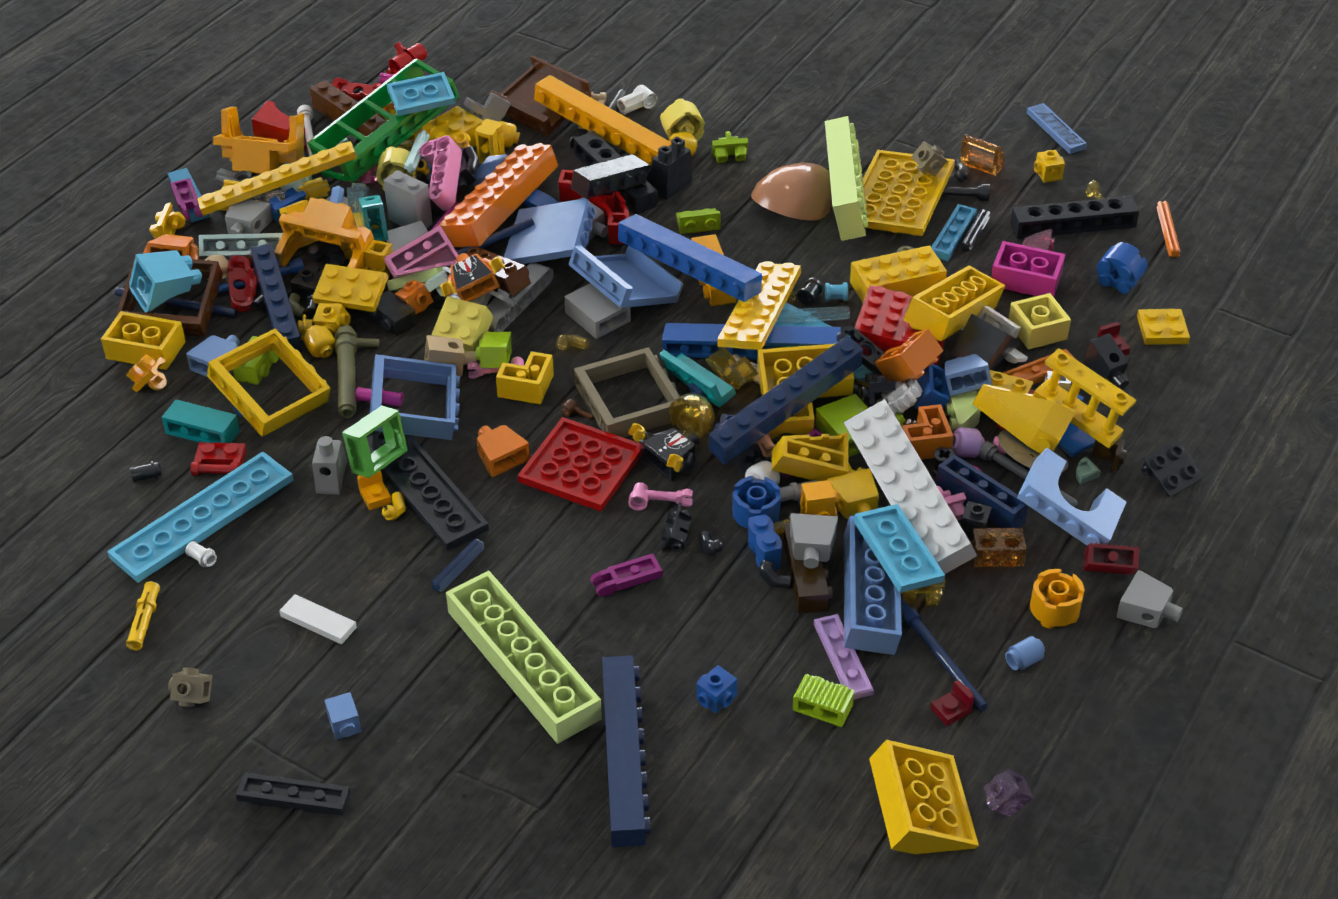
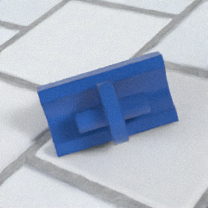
M292 187L284 193L285 200L281 201L276 196L269 199L272 219L276 223L281 216L279 209L305 200L306 193L303 190L297 192Z

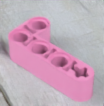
M443 136L424 143L420 147L419 154L433 167L429 188L430 199L441 210L446 211L452 208L456 201L462 149L450 136Z

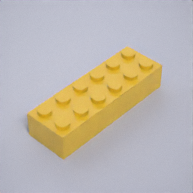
M967 266L912 297L903 320L914 329H929L937 341H942L965 327L971 314L979 317L983 306H989L992 309L996 308L1005 285L975 268Z

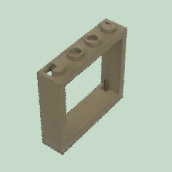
M649 347L574 368L575 386L602 431L620 437L630 436L628 432L633 423L640 424L647 431L684 420L685 399L683 396H679L675 383L670 382L666 369H662L657 355H653ZM647 368L668 403L613 419L593 383Z

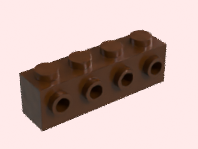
M479 247L471 248L466 253L468 256L478 254L482 259L492 260L496 257L501 258L505 268L494 274L500 286L494 290L498 291V289H501L512 297L531 284L528 276L529 270L523 264Z

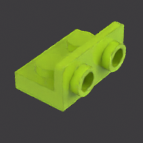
M716 208L676 213V222L680 234L719 230L721 214L720 211H716Z

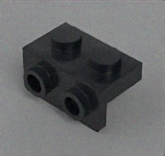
M878 373L865 374V378L854 379L853 394H856L868 406L875 405L874 392L896 390V381L889 380L884 375L879 376Z

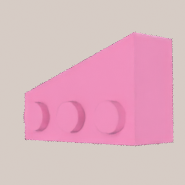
M439 225L386 256L384 262L395 279L437 267L446 266L450 268L451 265L457 263L456 258L458 254Z

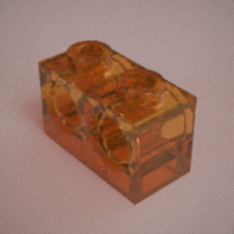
M1023 528L973 529L971 545L977 555L973 558L975 567L1024 566L1027 549Z

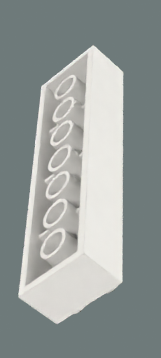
M886 400L880 401L845 421L846 428L889 503L900 506L944 574L976 557L977 555Z

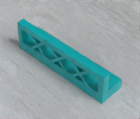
M665 350L659 353L669 374L687 386L691 382L704 391L707 399L719 408L736 395L734 387L683 353L677 357H674Z

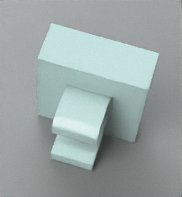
M442 270L427 280L425 286L428 291L431 292L436 288L442 297L440 285L447 281L448 274L445 270Z

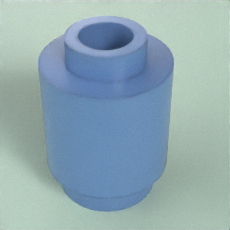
M1030 636L1009 647V651L1005 653V658L1013 670H1024L1044 658L1045 647L1041 640Z

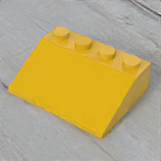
M885 740L869 760L891 849L911 854L976 849L979 844L954 756Z

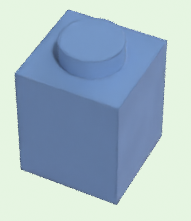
M350 692L325 700L328 718L336 740L361 732L359 716Z

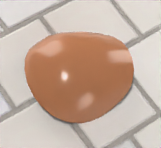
M801 162L781 166L771 171L756 184L751 197L759 205L778 214L800 220H820L830 212L833 205L830 172L821 165Z

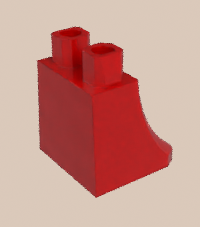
M266 101L252 118L254 137L277 139L278 142L284 143V140L289 138V116L282 113L273 101ZM304 142L305 153V151L307 150V144Z

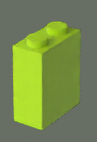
M856 394L816 408L815 426L822 434H829L830 436L848 433V457L861 452L844 422L865 411L868 407Z

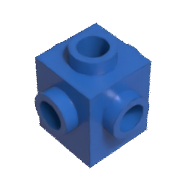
M719 665L707 675H702L697 681L698 702L714 713H717L723 707H728L737 696V678Z

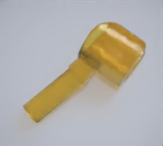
M1096 181L1090 182L1088 184L1089 188L1085 191L1086 195H1093L1097 199H1104L1098 192L1100 190L1099 183Z

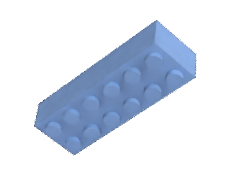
M850 516L844 533V648L895 655L902 636L901 596L853 521L854 516Z

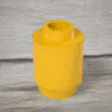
M319 177L303 183L302 186H299V192L303 190L306 193L305 200L309 201L311 197L319 199L328 196L330 187L327 180Z

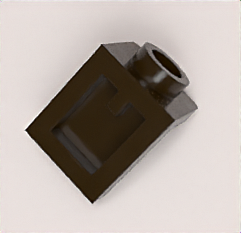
M1118 439L1110 448L1095 440L1092 456L1114 461L1112 470L1117 471L1119 463L1124 464L1127 450H1123L1125 440Z

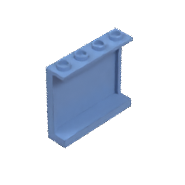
M584 198L519 209L515 224L532 218L535 225L510 236L504 258L520 264L570 257L574 246L585 248L586 244H588L589 232L592 230V221L596 216L594 206H591L589 199Z
M574 246L569 266L620 308L677 303L683 287L681 281L651 257L630 246L627 247L625 254L593 256L582 246Z

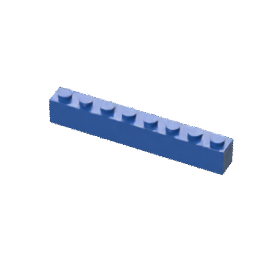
M637 214L619 222L618 241L743 302L761 293L762 273Z
M665 324L662 337L663 350L674 357L683 353L690 358L730 359L731 357L734 358L733 355L735 354L739 355L742 359L758 358V350L718 347L717 338L725 324ZM774 325L762 349L836 344V336L841 327Z

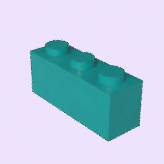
M176 399L162 416L166 434L196 442L232 443L240 432L236 414Z

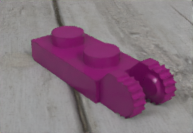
M191 179L171 182V189L177 205L186 221L190 220L188 210L193 208L197 218L202 217L198 197Z
M649 554L610 566L608 569L598 573L596 572L590 577L592 585L597 586L596 593L598 596L605 597L606 595H612L615 590H622L663 577V570L654 554Z

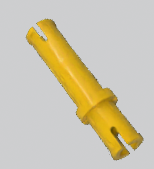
M152 581L144 584L142 596L136 603V615L128 640L126 641V647L131 650L138 651L142 649L151 615L156 611V599L160 591V585Z

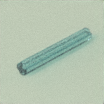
M848 306L782 310L776 323L849 319L850 310Z

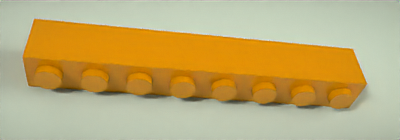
M551 75L535 84V101L586 130L595 131L604 140L631 155H635L650 166H652L653 158L658 155L660 147L671 146L670 141Z

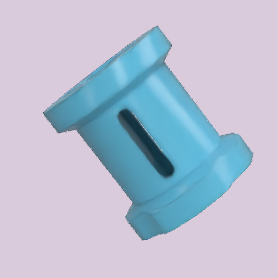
M843 282L841 285L825 283L826 302L838 299L848 301L847 282Z

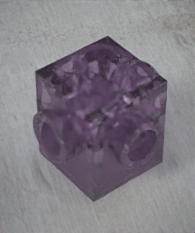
M1010 769L995 776L992 781L983 787L988 797L986 801L993 811L1000 812L1008 817L1018 813L1023 806L1034 799L1025 777Z

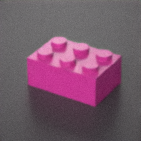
M1002 241L993 264L991 278L1004 284V289L1034 296L1051 293L1054 297L1062 275L1065 254Z

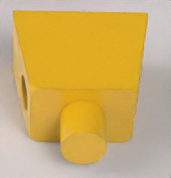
M870 468L827 479L831 481L833 489L838 491L839 503L835 504V506L844 518L849 519L850 516H855L857 513L878 508L879 496Z

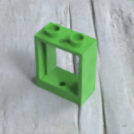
M380 406L342 432L352 473L370 478L408 451L399 411L392 408ZM382 426L386 443L373 453H370L367 436Z

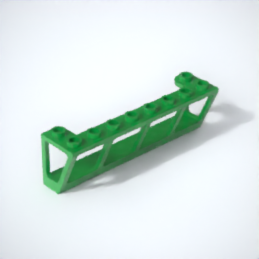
M414 59L308 141L307 144L312 155L335 147L349 135L361 141L353 147L357 158L339 165L343 174L332 172L335 168L332 167L321 171L322 176L354 182L378 163L379 157L385 152L386 148L390 146L397 148L449 105L397 116V113L392 115L383 109L392 102L387 90V84L425 76L422 69L430 74L440 72L419 59ZM446 76L456 100L460 96L454 81ZM377 113L388 119L369 136H364L356 131L357 128Z

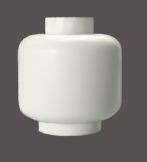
M761 461L752 465L745 473V478L753 476V479L764 480V477L775 481L777 485L780 483V474L777 471L771 470L772 462Z

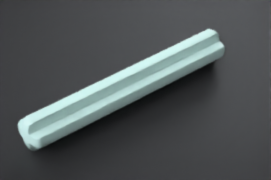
M425 130L418 133L404 165L408 173L416 170L421 158L419 154L420 147L428 142L429 135L426 134Z

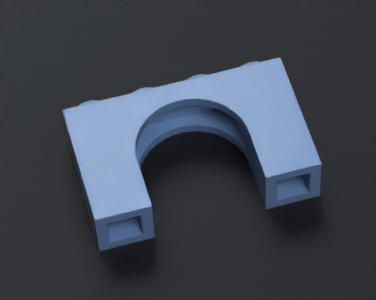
M1046 448L1034 460L1017 498L1087 546L1091 542L1093 544L1097 542L1098 545L1101 543L1105 545L1111 540L1126 501L1106 488L1094 500L1090 511H1082L1071 506L1062 496L1058 486L1059 477L1067 461Z

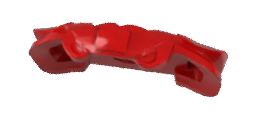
M335 78L331 85L354 100H362L381 86L382 83L368 85L348 82V80L343 78ZM357 88H362L364 90L360 91L358 94L353 93V91Z
M233 255L228 261L227 271L229 299L233 309H237V312H245L251 308L253 297L256 295V288H258V279L247 257ZM235 281H242L245 284V288L241 290L236 289L233 283Z

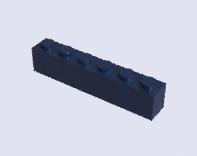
M272 243L250 247L254 269L272 330L276 328L283 337L287 338L290 345L302 354L300 335Z

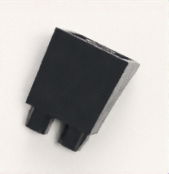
M679 137L671 139V146H662L658 149V155L653 158L646 180L657 189L658 196L666 200L692 182L691 150L685 147V140Z
M971 314L951 354L955 356L954 359L977 354L988 363L989 370L994 371L1000 362L1019 345L1020 341Z

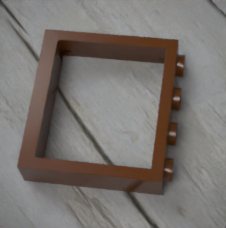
M192 259L193 265L190 270L199 269L202 278H209L198 317L133 312L137 302L129 286L134 265L133 260L116 317L120 311L180 321L184 335L205 337L223 276L219 262Z

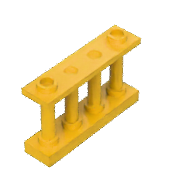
M1058 348L1044 363L1053 369L1050 380L1047 379L1034 391V397L1056 399L1076 410L1070 423L1107 448H1110L1122 436L1124 429L1116 425L1119 414L1123 416L1136 403V399ZM1061 375L1072 382L1069 392L1058 386ZM1080 388L1092 395L1088 405L1077 398ZM1100 401L1111 408L1108 418L1096 411Z

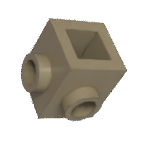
M925 141L922 142L911 156L918 164L917 168L925 175L930 173L936 176L947 162V159L942 155L944 153L942 149L936 145L931 146Z
M183 668V671L173 673V677H171L168 685V690L171 693L170 700L179 701L180 706L188 707L195 706V703L201 704L210 701L212 675L201 674L199 669Z

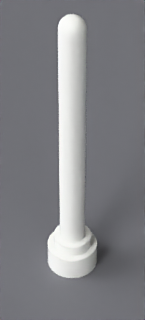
M301 105L297 109V114H305L306 142L313 138L311 126L313 110L309 105ZM307 144L309 156H312V152Z

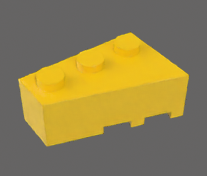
M841 433L839 436L822 434L819 437H810V435L783 436L772 449L771 470L809 480L816 479L817 481H826L828 478L847 474L848 433Z

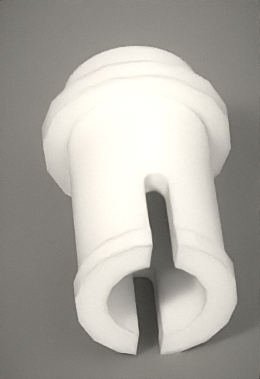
M195 541L190 542L185 549V553L199 561L202 567H210L216 562L217 556L215 551L211 548L206 549Z

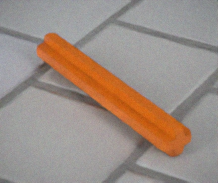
M1159 201L1156 208L1168 255L1171 258H1177L1180 256L1181 250L1167 201Z

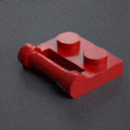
M199 442L195 459L191 463V475L199 476L201 473L228 474L243 464L247 450L245 443Z

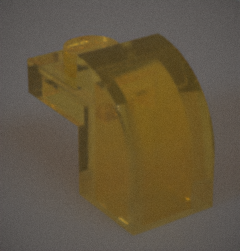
M722 347L705 360L720 379L734 387L735 392L751 382L759 374L745 356L736 361L725 347Z

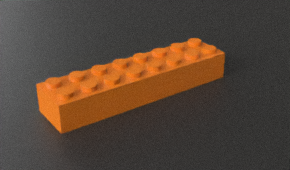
M541 143L533 146H517L510 155L505 157V160L500 165L495 167L491 174L485 177L481 184H478L470 194L465 196V199L460 204L455 206V209L450 214L444 217V220L439 225L453 247L481 246L558 167L552 146Z

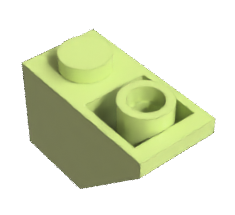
M969 391L953 396L949 395V401L945 404V414L950 417L949 426L952 432L959 427L974 428L979 423L981 410L972 404L977 396V391Z

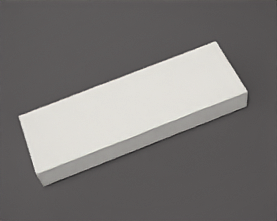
M296 594L280 609L281 617L340 644H343L357 628L355 621Z

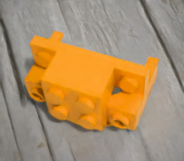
M237 107L222 109V134L213 137V145H221L222 157L230 158L233 171L245 170L251 174L258 173V175L266 171H272L284 165L285 162L293 163L304 157L305 114L299 113L295 116H289V138L284 140V143H280L277 139L244 136L239 125Z
M311 197L304 212H292L291 215L281 214L279 223L283 234L274 253L278 264L285 268L294 253L308 242L319 240L340 246L343 243H348L353 248V254L348 267L363 269L365 265L364 251L372 239L374 240L372 231L364 226L357 227L350 206L344 203L329 202L323 198L316 199Z

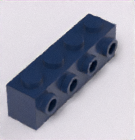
M954 454L938 466L936 486H940L943 491L949 490L951 496L964 492L967 498L964 502L966 506L968 501L992 507L990 521L998 527L1012 534L1026 522L1028 505L1017 498L1018 494Z

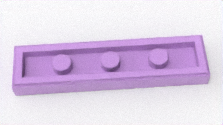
M835 614L814 619L816 631L840 683L854 690V699L873 695V687L855 649L844 648V626L839 615Z

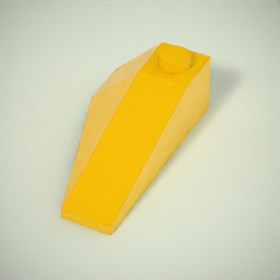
M986 384L982 385L972 403L1021 442L1040 454L1046 448L1052 452L1055 450L1076 413V410L1056 399L1037 398L1033 394L1014 393L1010 389Z

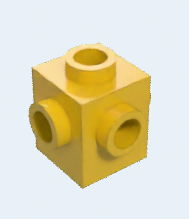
M1056 150L1038 152L1034 162V171L1038 173L1042 181L1046 183L1062 180L1065 167L1064 159L1060 157Z
M319 303L312 321L315 325L327 327L331 334L334 335L340 326L349 325L351 316L340 303Z

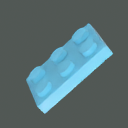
M444 72L387 84V90L397 116L455 104L454 94Z

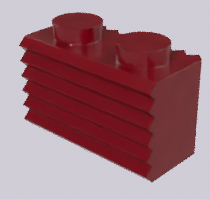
M1091 542L1084 549L1083 571L1133 575L1138 571L1139 548L1137 546L1135 548L1133 546L1128 547L1127 545L1125 547L1123 545L1118 546L1117 544L1113 546L1107 543L1105 545L1102 543L1098 545L1097 542L1095 544Z

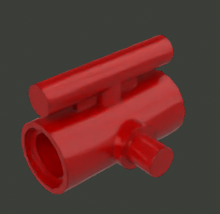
M400 42L396 43L394 47L398 51V55L389 60L388 65L390 69L386 73L396 74L414 59L423 61L427 58L425 47L420 43H416L407 49Z

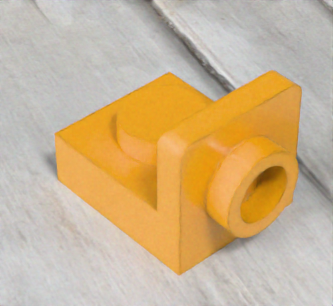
M378 471L370 478L361 475L357 476L360 494L369 511L392 503L391 496L382 481L381 471Z

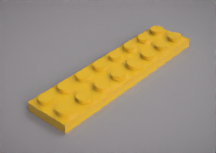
M769 261L759 263L756 271L762 273L761 293L745 302L738 301L717 338L718 347L762 349L801 274V265H794L793 263L774 264Z

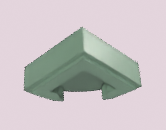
M1084 457L1077 466L1076 479L1081 485L1100 477L1101 471L1087 457Z

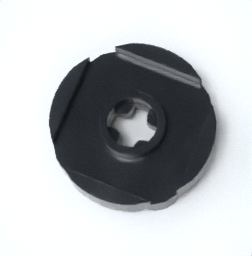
M327 242L309 245L303 258L305 268L323 272L325 267L321 262L323 259L330 260L326 264L346 267L347 263L340 245Z

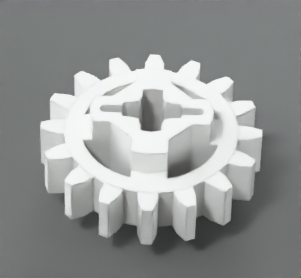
M910 379L904 383L899 381L896 382V390L883 391L881 398L876 402L879 403L885 399L893 414H902L906 409L914 406L917 401L916 398L921 396L923 390L917 380L913 381Z

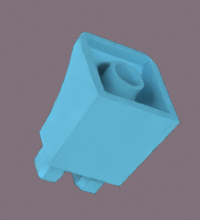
M177 250L136 254L129 286L144 312H151L166 300L190 291L191 285L200 284L202 274L199 269L190 270L192 269L193 262L189 255L180 256Z

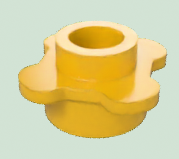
M305 314L302 316V321L298 320L297 322L300 340L304 339L306 330L312 326V320L306 319Z

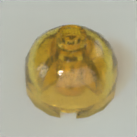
M685 394L676 398L669 406L670 422L672 426L676 424L680 430L679 432L684 436L694 432L700 438L707 434L713 426L715 418L713 408L708 400L699 394Z

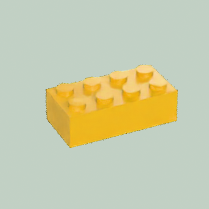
M924 246L851 262L850 283L862 303L865 300L870 285L882 286L895 292L901 291L914 297L946 279L947 270L931 246Z

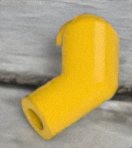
M394 492L391 495L393 506L387 505L388 509H382V515L388 521H395L406 510L404 497L401 492Z

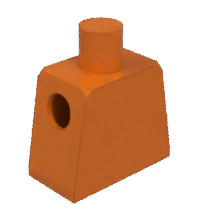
M487 425L479 429L477 437L478 454L492 478L530 460L529 443L506 425H501L493 430Z

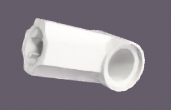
M639 85L634 89L633 93L617 100V106L623 115L643 106L649 109L656 104L657 95L646 86Z

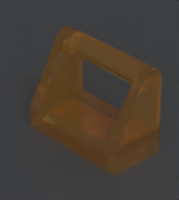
M966 134L964 135L960 160L967 166L996 175L1005 164L1002 147ZM973 146H976V147H979V148H981V149H984V150L993 152V153H995V154L992 155V154L983 152V151H981V150H978V149L973 148Z

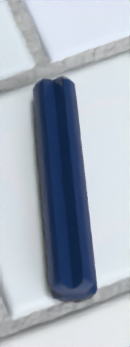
M477 538L473 539L431 582L432 588L439 593L443 592L484 550V543Z

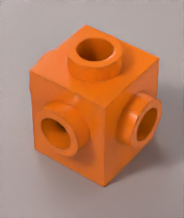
M416 280L407 282L402 289L395 293L398 298L414 308L416 314L423 312L427 309L428 305L434 302L430 295L431 292L428 291L425 283Z

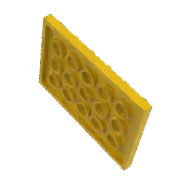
M877 150L863 177L865 206L869 227L865 228L923 236L953 171L955 160L947 159L946 164L936 176L930 173L925 175L917 168L918 164L911 157L913 154Z

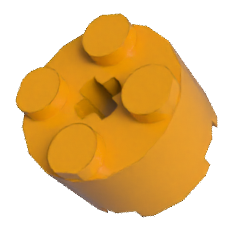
M1049 569L1038 575V579L1033 585L1030 609L1036 619L1041 621L1043 627L1050 629L1077 622L1085 590L1082 581L1074 574L1071 577L1061 573V569Z

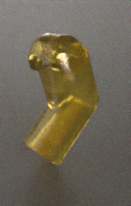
M560 335L557 337L555 345L561 350H566L568 344L586 350L589 345V339L577 335Z

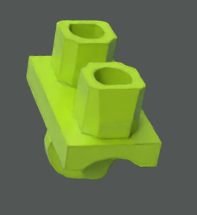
M730 131L725 132V137L712 141V157L716 158L717 163L728 161V155H735L736 161H745L748 138L731 137Z

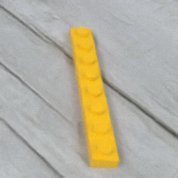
M351 141L340 143L331 149L322 150L309 157H303L296 162L282 165L269 172H263L256 177L244 179L232 186H225L216 192L204 194L202 197L197 198L200 210L204 216L357 158Z

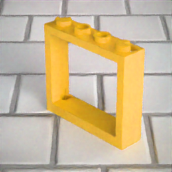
M276 328L208 362L207 377L261 437L314 410L329 400L331 388L327 381L316 373L315 368L303 359L301 353L297 349L295 350L287 338L283 337ZM273 350L312 393L268 416L229 371Z

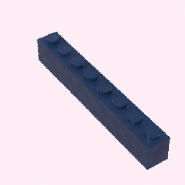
M848 335L709 433V451L725 465L861 367L863 348Z
M633 655L602 657L612 847L645 845V834H650V818L644 817V811H649L648 794H642V788H647L646 771L641 772V766H646L645 749L639 750V744H644L643 728H638V723H643L642 707H637L636 702H641L640 686H635V682L640 681L639 666H634Z

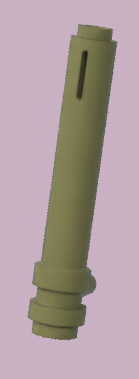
M343 325L335 332V352L337 354L338 412L344 418H351L356 413L355 353L357 352V347L379 348V339L357 338V334L351 326Z

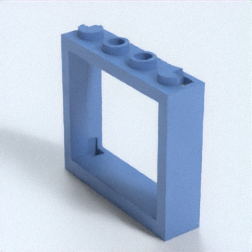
M375 354L370 413L382 404L383 377L446 385L445 419L404 413L399 414L405 435L452 440L453 432L458 431L459 418L455 416L458 417L460 405L456 403L459 400L460 389L458 388L460 376L456 375V365ZM382 426L375 431L383 432Z

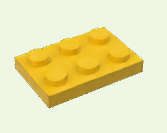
M326 264L312 299L317 304L340 303L344 308L375 312L388 276L385 272Z

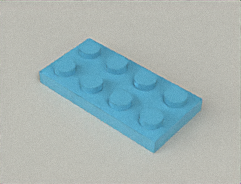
M898 504L855 514L853 519L855 525L899 593L943 582L945 578L944 572Z

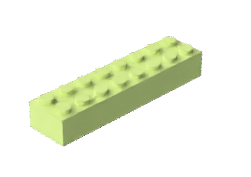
M848 116L825 121L832 204L841 241L866 236L865 227H869L865 206L860 150L855 136L854 123L849 122Z
M490 571L446 592L448 613L557 744L602 719L601 699Z

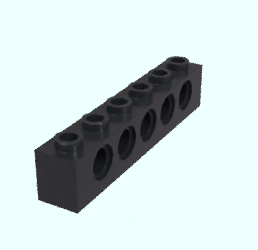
M595 131L574 138V153L586 166L622 157ZM647 181L644 184L618 190L624 198L625 204L635 214H640L657 207V189Z
M1132 196L1013 207L1010 225L1017 239L1133 228L1137 226L1139 209Z

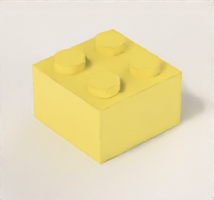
M1051 293L1012 302L1010 306L1009 320L1021 327L1018 337L1027 349L1068 339L1071 319Z
M447 296L432 336L460 339L463 343L464 352H476V347H479V339L483 338L484 332H488L493 315L487 306Z

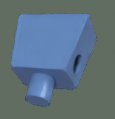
M215 335L208 337L186 353L190 370L207 377L208 362L237 348L240 345V340L235 335H230L226 340Z
M977 354L957 357L945 362V377L950 396L981 389L983 384L993 386L989 365Z

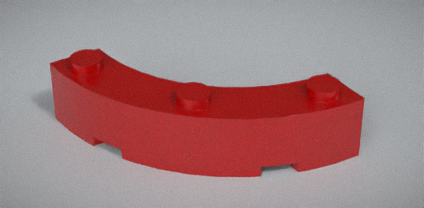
M572 170L561 171L558 180L560 201L578 200L583 197L571 189ZM615 191L589 198V201L600 208L605 214L609 244L626 245L618 241L619 222L629 218V211L621 194Z

